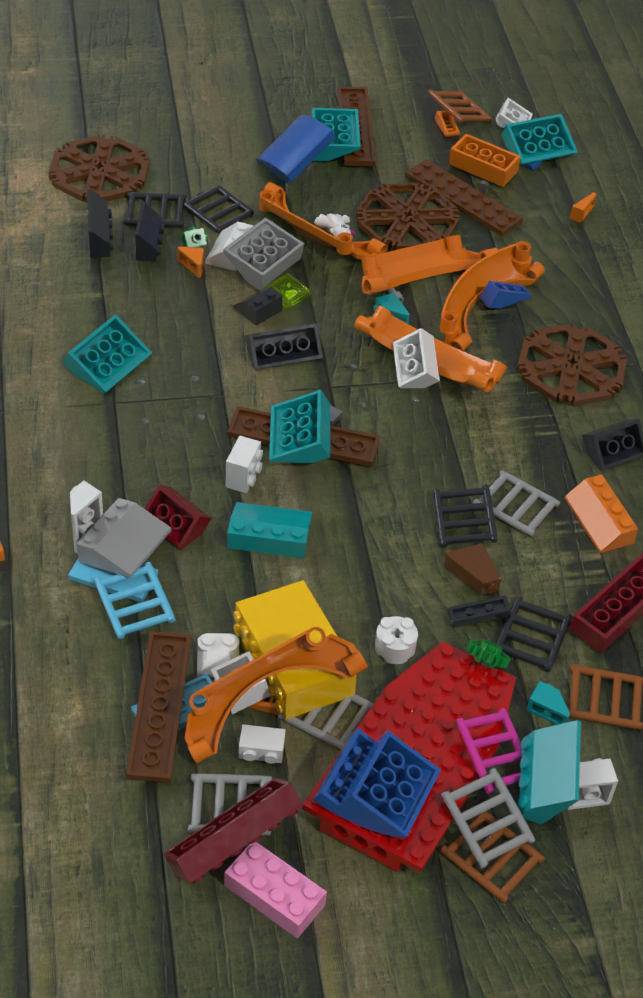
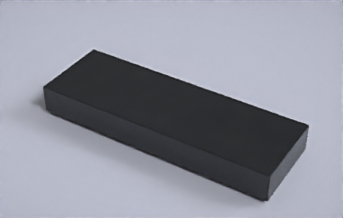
M506 596L447 608L452 628L511 616V609Z

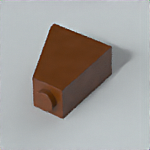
M482 543L446 552L445 568L480 596L499 591L501 577Z

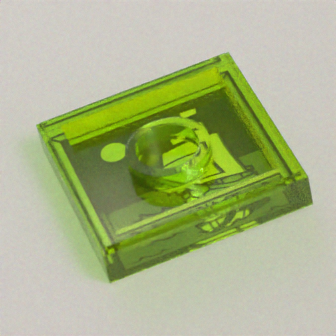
M289 273L263 287V289L273 287L283 295L282 307L284 309L311 295V290Z

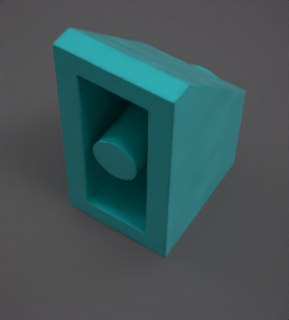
M395 293L376 298L374 312L378 305L388 309L392 316L409 324L410 314Z
M539 681L529 699L526 711L556 725L567 723L570 713L560 691L550 684Z

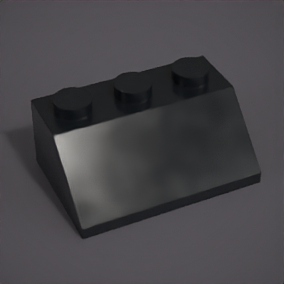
M141 202L135 232L136 260L156 262L157 255L161 254V245L159 244L163 243L165 224H162V217L145 202Z
M628 419L582 435L586 453L600 470L643 456V431L640 419Z

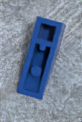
M489 281L480 298L484 301L486 307L501 309L531 298L532 294L523 285Z

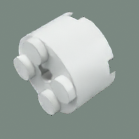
M397 616L382 618L377 627L375 651L378 656L380 655L384 658L385 662L403 664L410 657H413L418 638V631L413 620L408 617Z

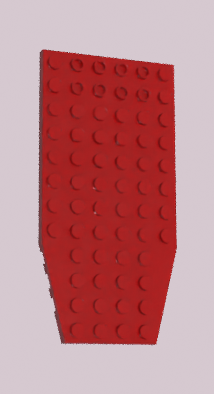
M441 642L388 684L357 726V728L375 741L387 730L441 769L406 838L385 835L361 827L334 814L313 800L340 752L302 803L301 809L321 819L320 831L385 866L399 872L402 865L405 864L421 873L454 820L441 794L447 791L451 793L480 779L459 731L456 719L463 718L467 720L498 713L502 708H505L508 713L516 677L496 667L492 669L474 660V656L445 642ZM502 721L468 728L472 739L475 740L503 733L504 724ZM500 743L477 748L481 760L492 758L498 750ZM470 794L455 801L459 810Z

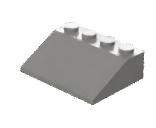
M264 218L225 247L223 252L244 279L258 290H261L301 259L304 243L267 218Z
M118 498L76 544L79 562L131 578L171 532V527L137 503Z

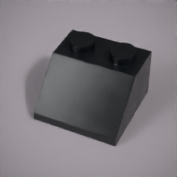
M269 287L234 304V308L254 325H258L282 311L283 295L273 287Z

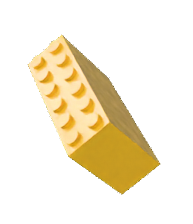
M304 580L236 602V611L233 612L236 621L234 625L235 634L237 637H241L243 649L249 651L253 659L258 658L312 627L322 628L326 637L330 634L336 635ZM314 630L310 633L309 638L311 642L318 643L321 640L319 631ZM301 668L283 671L269 676L265 680L270 691V697L275 696L274 700L277 711L283 713L285 720H288L291 717L302 715L313 709L321 708L355 695L357 674L347 679L326 670Z

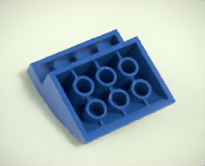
M300 115L256 160L288 184L336 136L332 129L320 121L307 115Z
M357 728L349 736L313 800L334 814L361 827L385 835L406 838L441 769L388 730L375 741Z

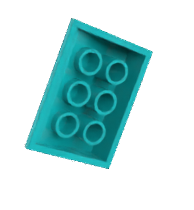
M312 108L311 117L332 129L336 136L313 161H330L360 150L358 109Z
M562 114L506 124L501 134L506 148L510 152L521 156V165L578 153Z
M115 314L70 350L62 360V363L75 376L105 394L148 358L152 352Z
M322 390L271 406L270 462L315 463L330 458V403Z
M236 502L227 532V548L305 558L312 512Z
M576 720L534 730L523 738L521 742L522 759L520 761L521 778L519 780L520 798L518 800V807L524 819L542 825L579 801L581 721Z

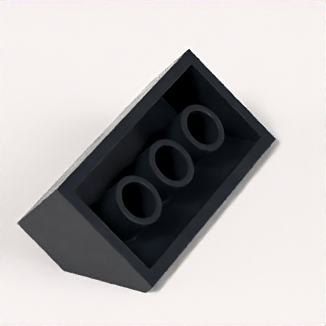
M87 189L90 258L111 257L110 250H114L113 240H110L113 239L112 219H109L112 218L111 208H108V201L93 190Z
M317 323L245 335L247 352L254 370L323 358Z

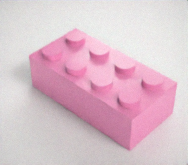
M257 842L249 844L225 871V887L297 939L326 905L327 891Z

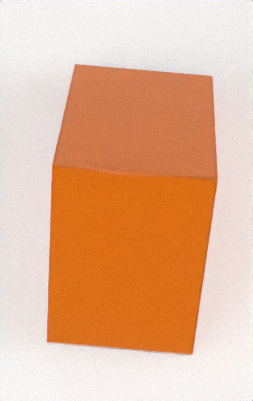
M178 247V261L198 278L202 276L204 248Z

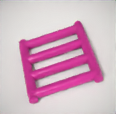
M505 708L500 709L498 713L472 719H456L459 731L480 778L488 775L485 768L517 760L521 761V742ZM502 721L507 731L473 740L468 728ZM511 740L515 752L481 760L477 748ZM521 773L501 778L505 785L519 782ZM494 782L484 786L487 794L497 788Z

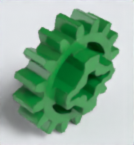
M471 639L466 647L467 652L472 653L476 662L492 669L495 666L506 669L511 660L508 655L502 652L501 646L482 639L481 642Z

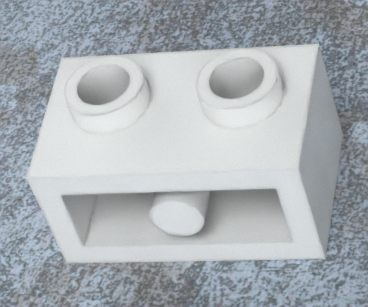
M242 724L239 758L247 761L258 760L266 761L267 763H282L286 729Z

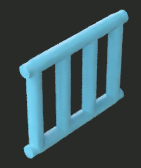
M146 562L131 578L117 574L101 579V577L94 579L118 639H123L125 634L169 621V623L176 621L151 562ZM148 574L151 581L108 595L105 586ZM153 589L158 597L116 611L112 604L114 601ZM159 605L162 606L165 613L123 627L118 619Z

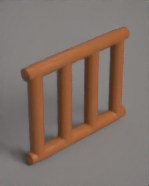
M431 89L428 91V94L460 123L463 121L492 122V118L461 90L451 92L433 91ZM441 97H444V98H461V99H442ZM450 105H461L470 107H451ZM459 113H476L479 115H460Z
M570 665L569 669L572 672L568 709L569 717L642 730L643 722H640L643 677ZM580 674L593 676L590 712L577 710ZM601 678L613 680L611 716L598 714ZM622 682L634 684L632 720L619 718Z
M485 811L479 814L468 827L474 833L484 821L490 825L498 820ZM504 827L490 834L479 847L484 854L501 835L508 840L518 835L509 828ZM462 833L448 846L444 845L440 849V852L503 903L507 902L508 894L537 863L541 864L545 860V857L526 842L502 854L482 875L472 867L477 862L473 853L466 860L455 853L466 841ZM521 849L530 858L500 889L490 880Z

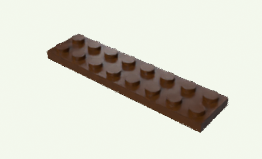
M338 87L339 109H358L360 150L343 155L344 166H375L376 158L367 87Z
M427 159L405 173V178L414 183H420V185L424 184V189H428L431 186V191H433L435 188L453 203L459 211L501 237L522 223L523 217Z
M237 406L227 432V437L238 439L240 435L261 441V444L270 446L271 413ZM330 425V458L372 467L380 436Z
M150 631L126 779L171 783L191 646V634Z

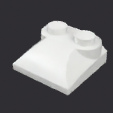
M507 98L499 110L496 122L499 127L505 128L506 124L530 120L533 114L510 98Z
M206 633L198 638L197 677L205 674L213 677L211 669L238 657L239 638L234 634Z

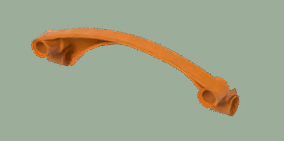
M520 241L497 250L473 264L460 276L449 292L441 314L440 331L446 334V344L464 351L472 343L467 330L466 319L471 308L481 299L480 295L489 281L527 286L533 284L544 274L545 269L541 263L534 262L531 264V245L528 242Z
M378 305L372 317L368 316L367 318L360 315L354 324L356 330L370 336L394 351L393 342L418 330L392 316L388 309ZM434 338L440 376L458 383L472 385L484 392L491 391L495 384L500 382L507 369L506 365L497 360H493L490 363Z

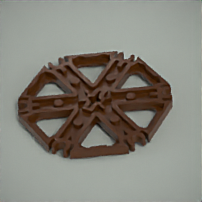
M100 135L67 142L62 145L63 149L57 148L48 172L49 180L52 181V185L55 188L82 202L85 198L87 203V189L93 190L106 201L127 197L128 192H137V188L143 189L150 159L146 157L144 150L118 137L113 140V136L110 139H105V135H102L101 138ZM90 143L97 144L94 157L76 148L77 146L81 147ZM117 145L132 152L112 157L113 150ZM60 159L76 165L75 167L65 169L57 168ZM141 167L138 176H131L123 172L124 170ZM87 179L84 189H77L69 185L70 183ZM105 180L121 188L109 192L102 191Z
M420 183L379 185V190L373 188V191L370 190L356 210L358 226L372 239L375 238L386 245H391L392 251L395 247L398 250L419 245V243L408 245L402 243L409 230L424 243L451 236L460 222V215H458L459 210L439 191L435 188L431 191V186L428 189H424V184L420 185ZM394 193H412L407 203H404ZM429 200H434L443 208L424 207ZM374 201L379 202L386 208L367 210ZM445 223L449 227L445 234H440L430 224ZM372 225H391L383 236L377 235L370 228Z
M571 324L536 329L531 332L530 337L526 335L523 339L517 370L518 373H522L521 379L524 383L556 403V399L559 398L558 404H561L562 400H567L568 406L571 405L572 401H574L573 406L610 400L614 398L615 392L620 393L623 386L627 358L626 355H621L622 349H620V346L588 327L587 331H585V326L582 329H577L576 324L573 325V328H571ZM566 332L568 334L566 349L548 339L546 335ZM588 337L596 339L607 347L604 350L583 353L585 341ZM528 349L535 350L546 357L547 360L528 361ZM572 360H574V361H573V363H574L573 367H571V365H570V363L572 362ZM618 366L615 378H610L597 370V368ZM561 375L559 387L555 389L538 380ZM578 379L598 392L579 394L576 391Z

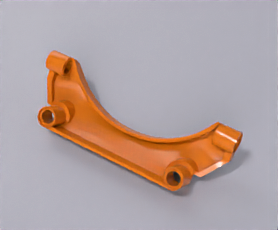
M272 182L267 183L264 190L260 192L259 208L261 211L274 213L306 238L316 243L336 248L337 252L341 255L351 254L353 257L361 260L365 256L387 252L388 246L375 238L371 241L352 242V235L346 232L340 233L338 238L289 212L285 200L286 192H284L282 187Z
M453 235L444 239L386 253L365 256L361 258L365 275L362 277V292L370 295L415 280L466 270L498 249L491 248L480 253L466 250V248H462L461 236Z
M312 627L198 690L190 697L189 703L194 711L188 713L185 741L188 744V749L193 759L198 764L217 753L220 733L230 711L244 693L263 679L283 671L301 668L326 670L349 679L368 668L362 654L353 643L333 634L326 637L322 628ZM314 630L319 631L321 634V640L318 643L311 642L309 638L310 633ZM196 695H202L206 699V704L201 708L196 707L193 703Z

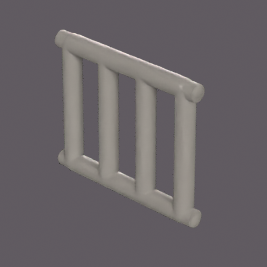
M501 470L498 479L489 487L491 496L505 481L515 486L495 508L493 507L494 517L532 537L536 527L554 506L558 507L560 505V501ZM522 489L531 494L512 517L502 512ZM483 495L479 499L476 498L473 503H483ZM537 498L547 502L528 526L518 521Z
M356 694L344 698L322 730L311 725L322 707L311 710L303 721L296 717L285 720L283 713H279L278 718L342 749L349 736L355 731L374 703ZM350 702L361 706V709L341 739L330 735V732Z
M496 768L491 769L488 775L451 793L447 791L441 794L481 868H485L490 860L526 842L529 844L536 841ZM494 782L500 793L499 795L462 813L460 812L455 803L456 800ZM503 802L506 803L511 812L510 815L474 833L471 832L466 823L467 820ZM514 822L517 823L522 832L521 835L483 854L477 843L478 840Z
M191 774L194 788L191 825L187 829L188 833H194L204 826L200 825L203 783H216L215 819L224 810L225 783L238 784V803L246 797L247 784H260V787L272 780V776ZM267 830L261 836L270 835L271 831Z

